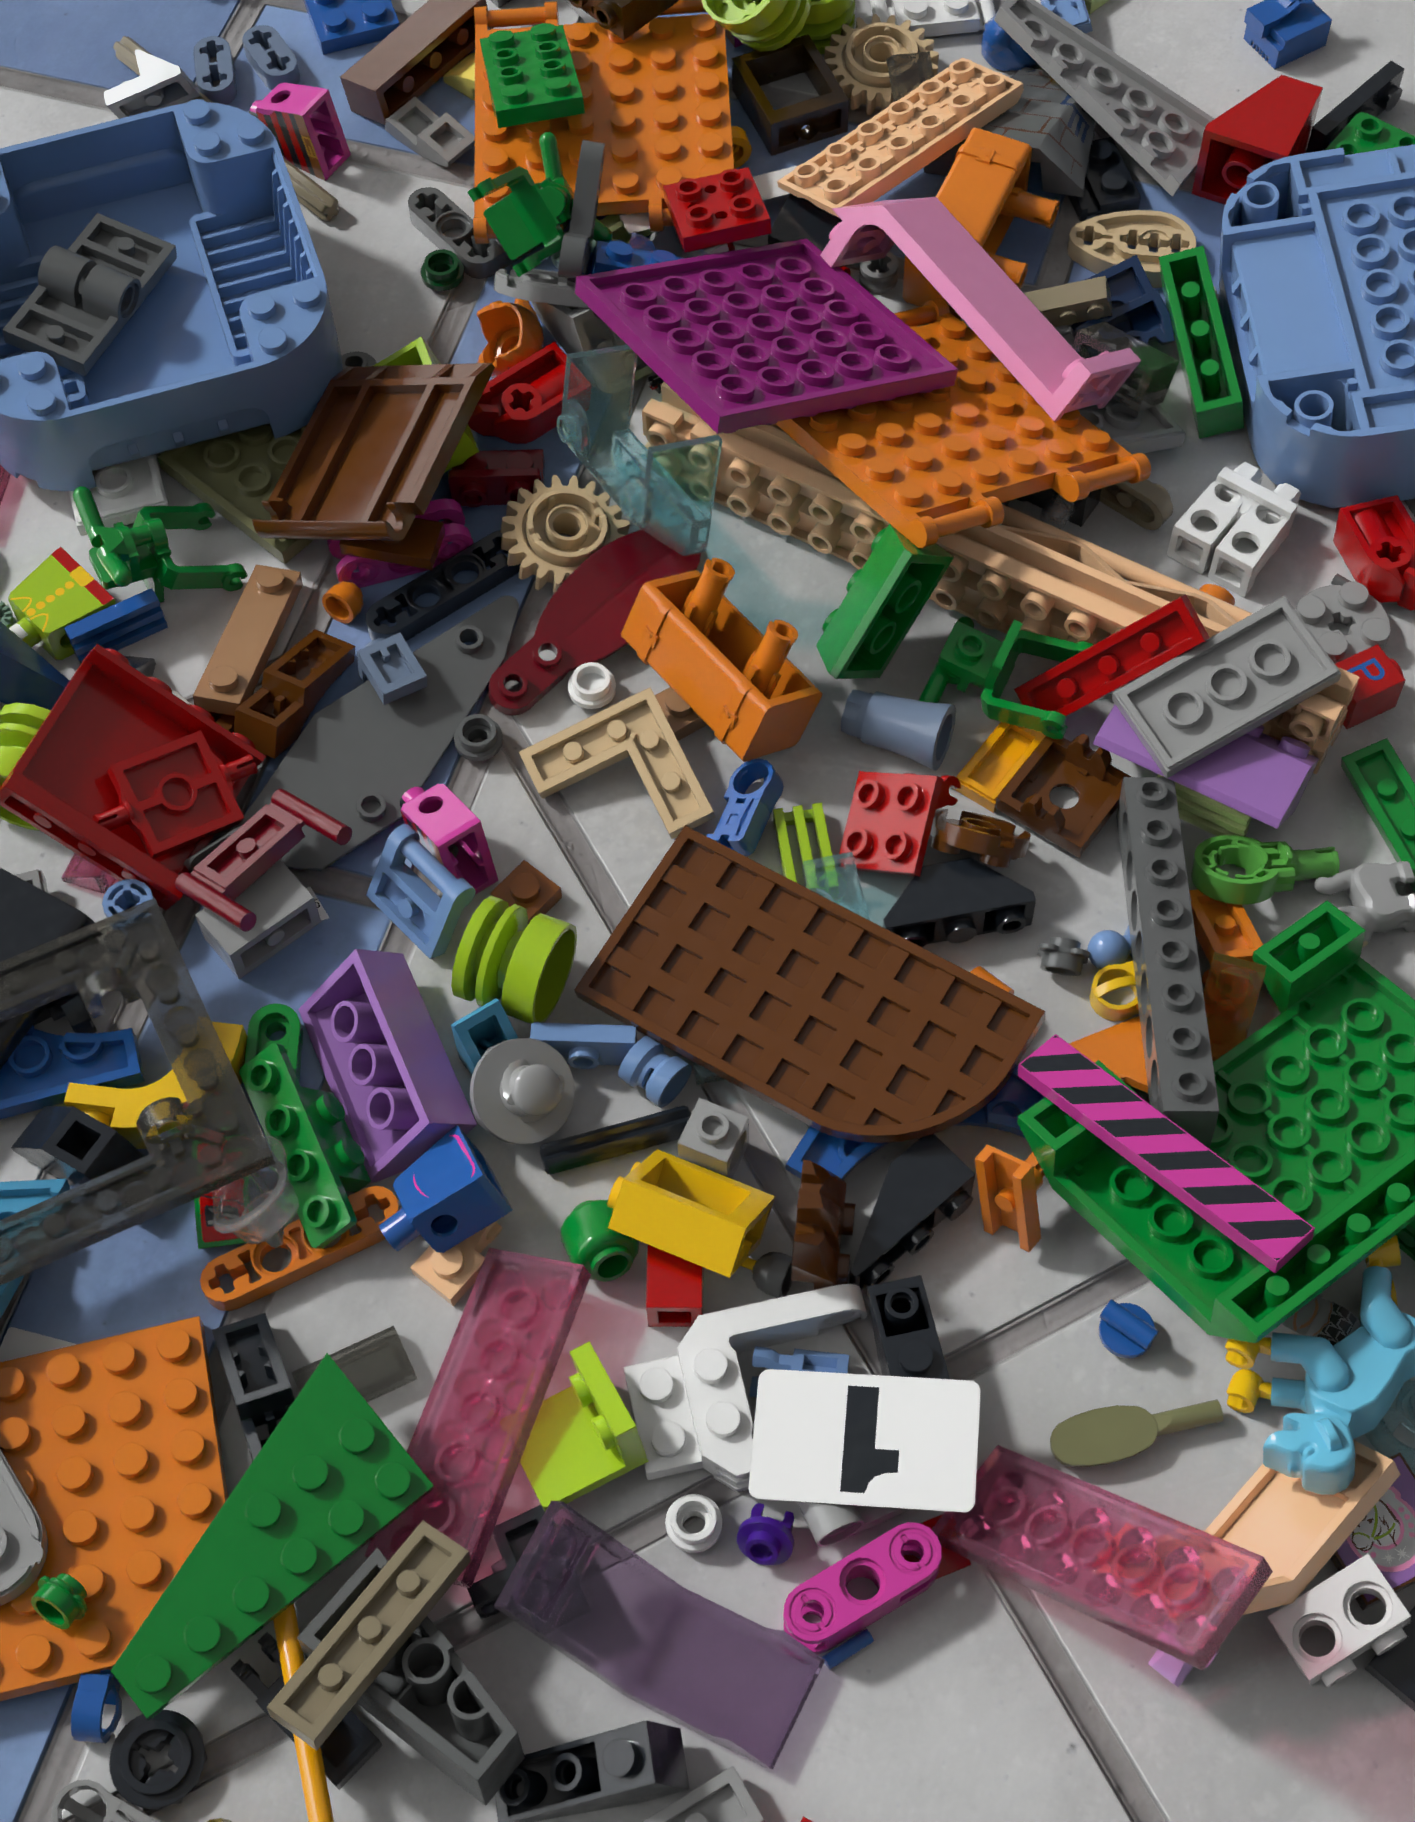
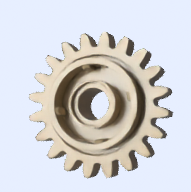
M873 14L871 24H866L863 19L858 17L856 18V29L843 24L841 35H831L830 46L825 47L824 60L846 96L851 98L852 110L857 109L861 104H865L867 115H871L875 107H881L883 111L891 103L898 101L919 87L922 82L938 74L939 53L933 51V39L924 40L925 29L919 28L911 32V20H906L898 26L895 24V15H891L885 23L880 22L877 14Z
M557 475L552 476L551 487L549 488L545 487L540 480H534L533 494L526 489L520 488L518 490L517 502L509 501L507 503L506 516L502 517L501 533L503 534L501 549L508 551V566L521 564L519 578L521 580L535 575L536 590H540L546 582H551L553 584V593H555L570 574L593 553L608 543L628 534L630 523L627 520L621 519L623 506L613 505L609 507L612 494L610 491L596 496L594 495V481L589 482L584 489L578 487L577 476L574 475L570 478L567 486L561 484ZM565 533L571 535L572 537H564L559 534Z

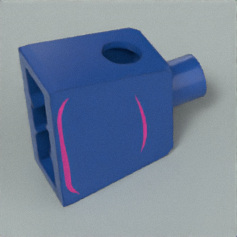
M456 1125L395 1179L392 1186L402 1208L381 1223L379 1228L386 1240L396 1251H400L421 1235L435 1252L444 1253L504 1217L513 1209L487 1159L462 1129Z

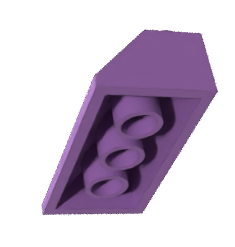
M1114 705L1097 733L1093 744L1164 776L1117 706ZM1260 725L1170 776L1168 779L1278 829L1295 812L1319 758L1308 754L1311 748L1305 743L1287 736H1283L1281 741L1262 733L1264 726Z
M355 949L298 1010L330 1090L345 1109L344 1119L352 1138L364 1153V1165L371 1182H379L405 1171L456 1125L467 1135L477 1123L402 953Z

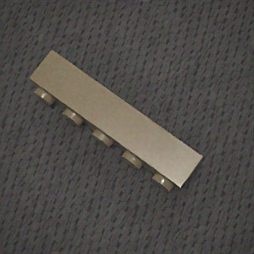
M1106 276L1024 293L1054 327L1112 316L1111 292Z

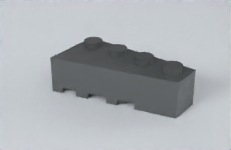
M378 1547L297 1637L306 1659L387 1564V1559ZM428 1616L425 1617L356 1702L485 1806L525 1758L517 1730L475 1675L467 1669L455 1653L451 1643L441 1630L435 1627Z

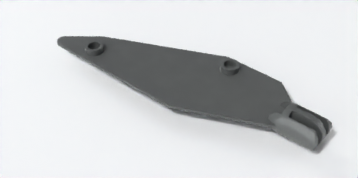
M502 596L415 650L413 654L427 675V687L384 705L368 680L315 713L244 815V820L235 829L187 858L184 865L191 873L197 864L266 804L269 805L272 795L278 789L290 792L352 829L350 841L345 845H339L304 825L302 830L305 837L280 859L289 870L322 871L402 819L400 811L401 797L407 790L413 787H423L454 739L455 731L460 722L469 716L489 685L492 674L502 665L519 611L517 599L512 596ZM465 642H473V643H475V644H473V645H466V644H464V643H465Z

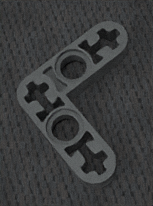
M588 140L582 141L570 229L568 233L564 234L558 269L559 277L576 279V276L587 275L604 164L605 143Z
M420 188L414 191L408 199L412 224L438 249L453 252L463 263L464 272L472 278L484 279L491 277L499 269L506 268L543 244L540 243L520 257L512 260L508 257L498 238L490 239L489 244H476L473 219L437 188ZM435 209H436V215H437V218H436V219H435V213L432 212V210H435ZM568 221L563 223V230L566 228ZM451 228H460L465 231L461 236L454 238L443 235L444 232ZM472 246H473V251H474V253L476 254V256H474V257H473V254H472V248H471Z

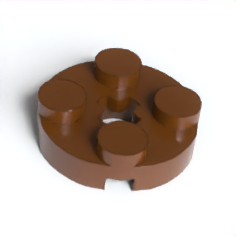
M937 809L935 811L930 835L933 836L931 843L933 849L949 854H960L961 849L979 853V860L981 862L1001 868H1008L1011 860H1017L1026 856L1031 834L1025 830L1018 837L1015 836L1016 825L967 811L961 812L960 820L946 819L949 809Z

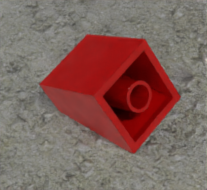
M1280 75L1209 122L1203 133L1192 194L1226 205L1231 193L1237 194L1246 185L1247 176L1256 169L1284 157L1305 154L1311 129L1315 123L1323 87Z

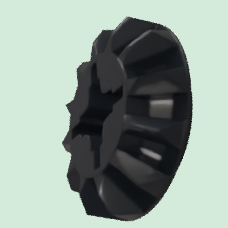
M162 1710L149 1721L143 1714L135 1717L120 1731L111 1749L109 1769L116 1790L132 1805L155 1811L172 1804L182 1803L183 1798L192 1788L200 1785V1775L204 1763L208 1760L203 1735L189 1718L175 1711ZM170 1744L168 1757L174 1762L173 1765L178 1768L176 1773L171 1770L167 1772L158 1769L153 1777L148 1776L151 1765L145 1760V1756L138 1752L139 1749L142 1747L147 1751L160 1752L165 1745Z

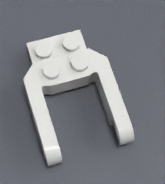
M840 1284L699 1315L677 1347L678 1355L623 1367L635 1425L649 1461L644 1464L647 1481L703 1468L713 1474L714 1479L735 1492L749 1490L754 1425L736 1353L754 1350L755 1346L767 1347L817 1336L820 1329L842 1325L860 1316L861 1320L865 1319L867 1312L860 1287L854 1284Z

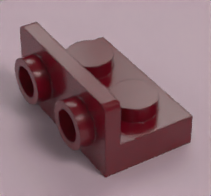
M543 449L479 451L461 465L454 466L448 472L451 499L460 503L461 506L479 507L483 505H507L509 501L517 502L518 490L520 488L526 489L533 494L534 480L538 479L544 484L545 459Z

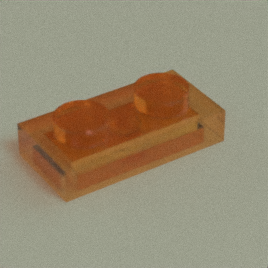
M1214 952L1203 990L1213 1061L1246 1039L1265 976L1266 965Z

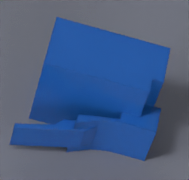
M1264 0L1247 8L1244 20L1246 23L1244 40L1250 46L1252 45L1253 49L1256 48L1255 51H1259L1258 54H1262L1261 57H1265L1264 60H1268V64L1275 70L1326 46L1332 19L1312 0Z

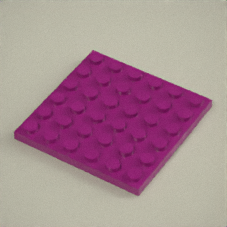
M807 238L576 276L575 294L717 434L734 433L739 429L758 425H774L778 421L798 417H813L818 413L842 408L852 409L857 405L876 401H891L896 397L915 393H930L935 389L955 385L958 369L841 267L831 268L820 256L822 251Z

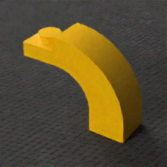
M192 1019L186 1044L179 1061L167 1075L158 1081L133 1089L69 1082L64 1103L67 1107H75L116 1130L137 1149L155 1148L180 1141L212 1122L228 1106L239 1090L242 1083L239 1070L245 1064L247 1034L244 1026Z

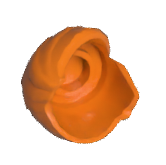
M516 298L514 303H503L499 300L490 303L477 312L482 333L488 342L479 355L477 363H492L495 369L491 375L492 379L543 349V329L529 301Z

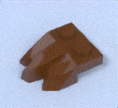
M804 1159L797 1203L791 1280L813 1283V1290L848 1284L850 1254L840 1253L842 1235L853 1236L856 1204L845 1203L847 1186L845 1181L822 1166Z

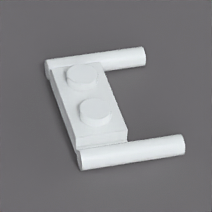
M869 0L872 16L877 14L880 22L886 23L891 15H895V24L898 26L906 20H911L910 31L913 32L916 29L923 28L925 29L924 37L984 31L985 24L996 14L993 0H892V7H887L886 0Z

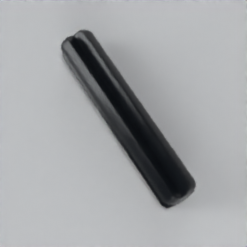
M683 1105L542 1144L540 1146V1157L543 1168L547 1174L552 1175L678 1140L691 1116V1111L688 1106Z

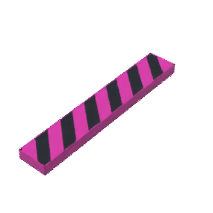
M1057 1034L1018 1064V1077L1272 1272L1276 1273L1312 1240L1315 1229L1313 1226Z

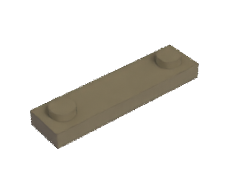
M422 1521L269 1703L267 1709L270 1717L317 1751L471 1562L469 1551L425 1521Z

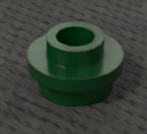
M444 249L435 250L425 257L424 263L421 266V278L423 283L430 289L436 291L451 290L463 281L464 266L453 252Z

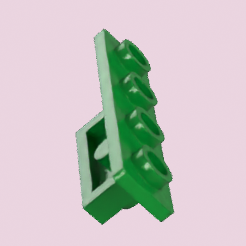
M272 1043L243 1065L239 1073L312 1248L322 1249L357 1223V1217L345 1191L356 1193L368 1185L371 1179L364 1165V1153L353 1140L344 1119L345 1109L333 1093L300 1086L284 1046Z

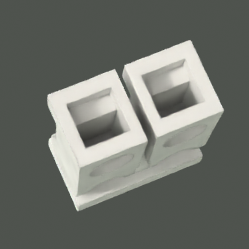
M1243 462L1235 470L1224 467L1217 475L1216 481L1207 487L1173 526L1166 556L1202 575L1211 565L1208 575L1209 579L1245 597L1252 588L1260 570L1289 536L1301 492L1287 483L1279 484L1274 491L1261 486L1262 473L1259 468L1247 462Z

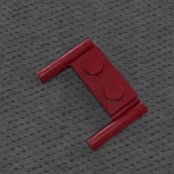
M278 789L272 795L269 805L266 804L197 864L191 873L184 872L180 874L176 879L175 887L178 891L224 920L247 932L255 926L257 917L253 912L234 900L305 837L302 830L304 825L339 845H345L350 841L352 829L290 792Z

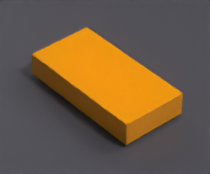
M1000 722L956 776L960 781L961 788L954 790L994 813L996 811L997 797L1046 735L1039 731Z

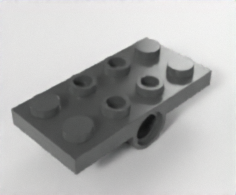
M97 213L68 249L55 245L46 252L39 267V285L3 328L5 343L26 352L38 351L47 353L53 357L57 365L86 376L177 259L176 245Z

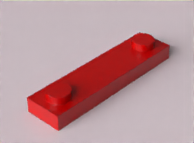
M1184 594L1025 682L1014 690L1023 705L1046 711H1056L1067 716L1201 644L1210 637L1187 595Z

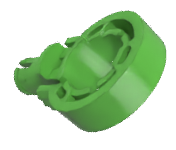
M1221 835L1206 839L1197 846L1194 853L1191 878L1195 887L1212 899L1229 904L1248 905L1263 902L1271 898L1275 892L1292 891L1295 881L1333 877L1339 873L1340 863L1335 847L1293 850L1285 841L1261 842L1245 836ZM1217 864L1219 866L1234 864L1236 867L1246 869L1245 873L1247 875L1235 874V879L1229 878V872L1221 870L1217 867Z

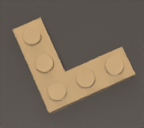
M651 687L519 751L524 765L542 799L630 756L671 839L677 837L685 825L693 829L716 818Z

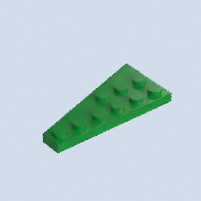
M328 1353L319 1363L111 1669L113 1675L148 1721L433 1490L434 1485Z

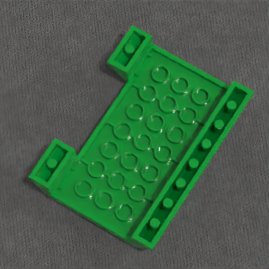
M1328 900L1253 952L1252 959L1280 1015L1213 1062L1219 1115L1209 1149L1315 1228L1312 1240L1276 1273L1272 1272L1046 1097L1018 1116L1017 1123L1052 1189L1208 1335L1257 1343L1415 1220V1000L1360 957L1366 930ZM1101 1061L1095 1062V1064L1133 1091Z

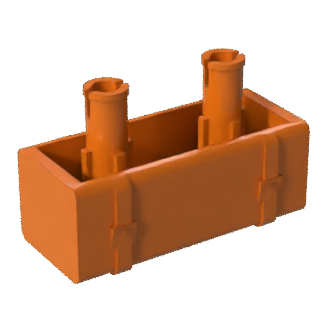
M972 128L964 144L959 147L955 155V161L936 197L1021 290L1028 272V263H1021L996 255V252L1014 217L1051 229L1056 220L1060 202L1027 192L1032 147L1029 144L983 129ZM905 255L902 293L904 301L922 307L928 300L943 298ZM947 302L950 313L957 319H962Z
M712 558L711 560H706L702 573L699 570H693L644 583L621 632V637L637 652L639 659L644 664L650 665L715 732V737L722 744H727L743 762L795 746L804 733L823 694L786 658L798 637L795 627L783 620L770 621L766 628L767 631L763 635L724 595L729 582L734 577V568L722 559Z

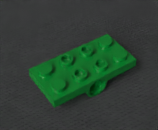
M542 23L533 26L529 31L513 33L508 30H501L490 34L488 38L480 39L494 116L497 119L498 128L585 114L583 95L563 25L555 26L550 23Z

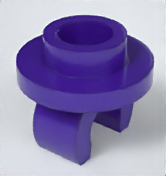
M757 1503L751 1510L750 1518L742 1522L736 1537L737 1545L746 1557L757 1564H782L790 1558L794 1548V1537L792 1535L794 1514L793 1512L786 1511L783 1521L779 1522L773 1518L762 1516L764 1504Z

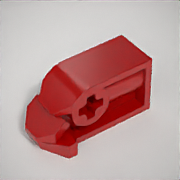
M554 341L487 383L468 422L469 427L483 436H496L510 443L527 444L587 408L590 382Z
M1398 495L1340 508L1333 542L1355 581L1363 584L1368 589L1369 595L1373 596L1379 603L1397 602V605L1405 609L1415 610V524Z

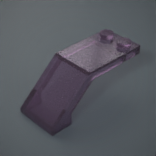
M551 1500L494 1604V1607L625 1697L772 1770L825 1662L824 1659L785 1631L766 1628L682 1587L563 1501Z

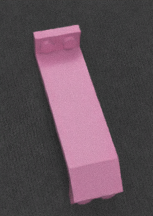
M937 197L883 200L831 208L842 220L830 232V241L820 255L831 268L885 258L895 243L1053 421L1060 420L1064 413L1092 405H1097L1099 409L1104 408L1141 362V359L1130 348L1114 352L1104 351L1098 356L1086 359L1081 357Z

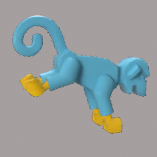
M1397 1235L1365 1258L1367 1268L1364 1269L1362 1277L1361 1326L1334 1346L1323 1337L1276 1332L1272 1333V1338L1264 1337L1257 1343L1228 1339L1225 1348L1228 1350L1225 1357L1226 1361L1237 1368H1242L1232 1376L1226 1391L1229 1395L1227 1405L1231 1409L1242 1413H1251L1254 1411L1260 1397L1270 1399L1271 1406L1297 1408L1305 1412L1289 1413L1283 1417V1430L1270 1434L1264 1443L1263 1464L1290 1478L1302 1479V1487L1306 1491L1320 1495H1334L1347 1489L1355 1474V1444L1353 1439L1374 1430L1388 1412L1404 1382L1415 1376V1318L1401 1312L1398 1308L1392 1273L1385 1268L1400 1266L1401 1264ZM1258 1353L1271 1355V1361L1301 1364L1306 1371L1305 1381L1273 1377L1272 1383L1264 1382V1379L1259 1374L1249 1369L1253 1367Z

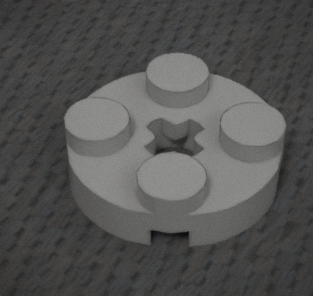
M1351 581L1343 585H1329L1317 588L1302 597L1297 603L1296 612L1334 664L1377 644L1383 650L1387 644L1391 632L1389 617L1383 606L1373 596L1369 595L1368 589L1359 582ZM1333 623L1344 624L1349 627V635H1343L1340 630L1331 631L1330 628Z

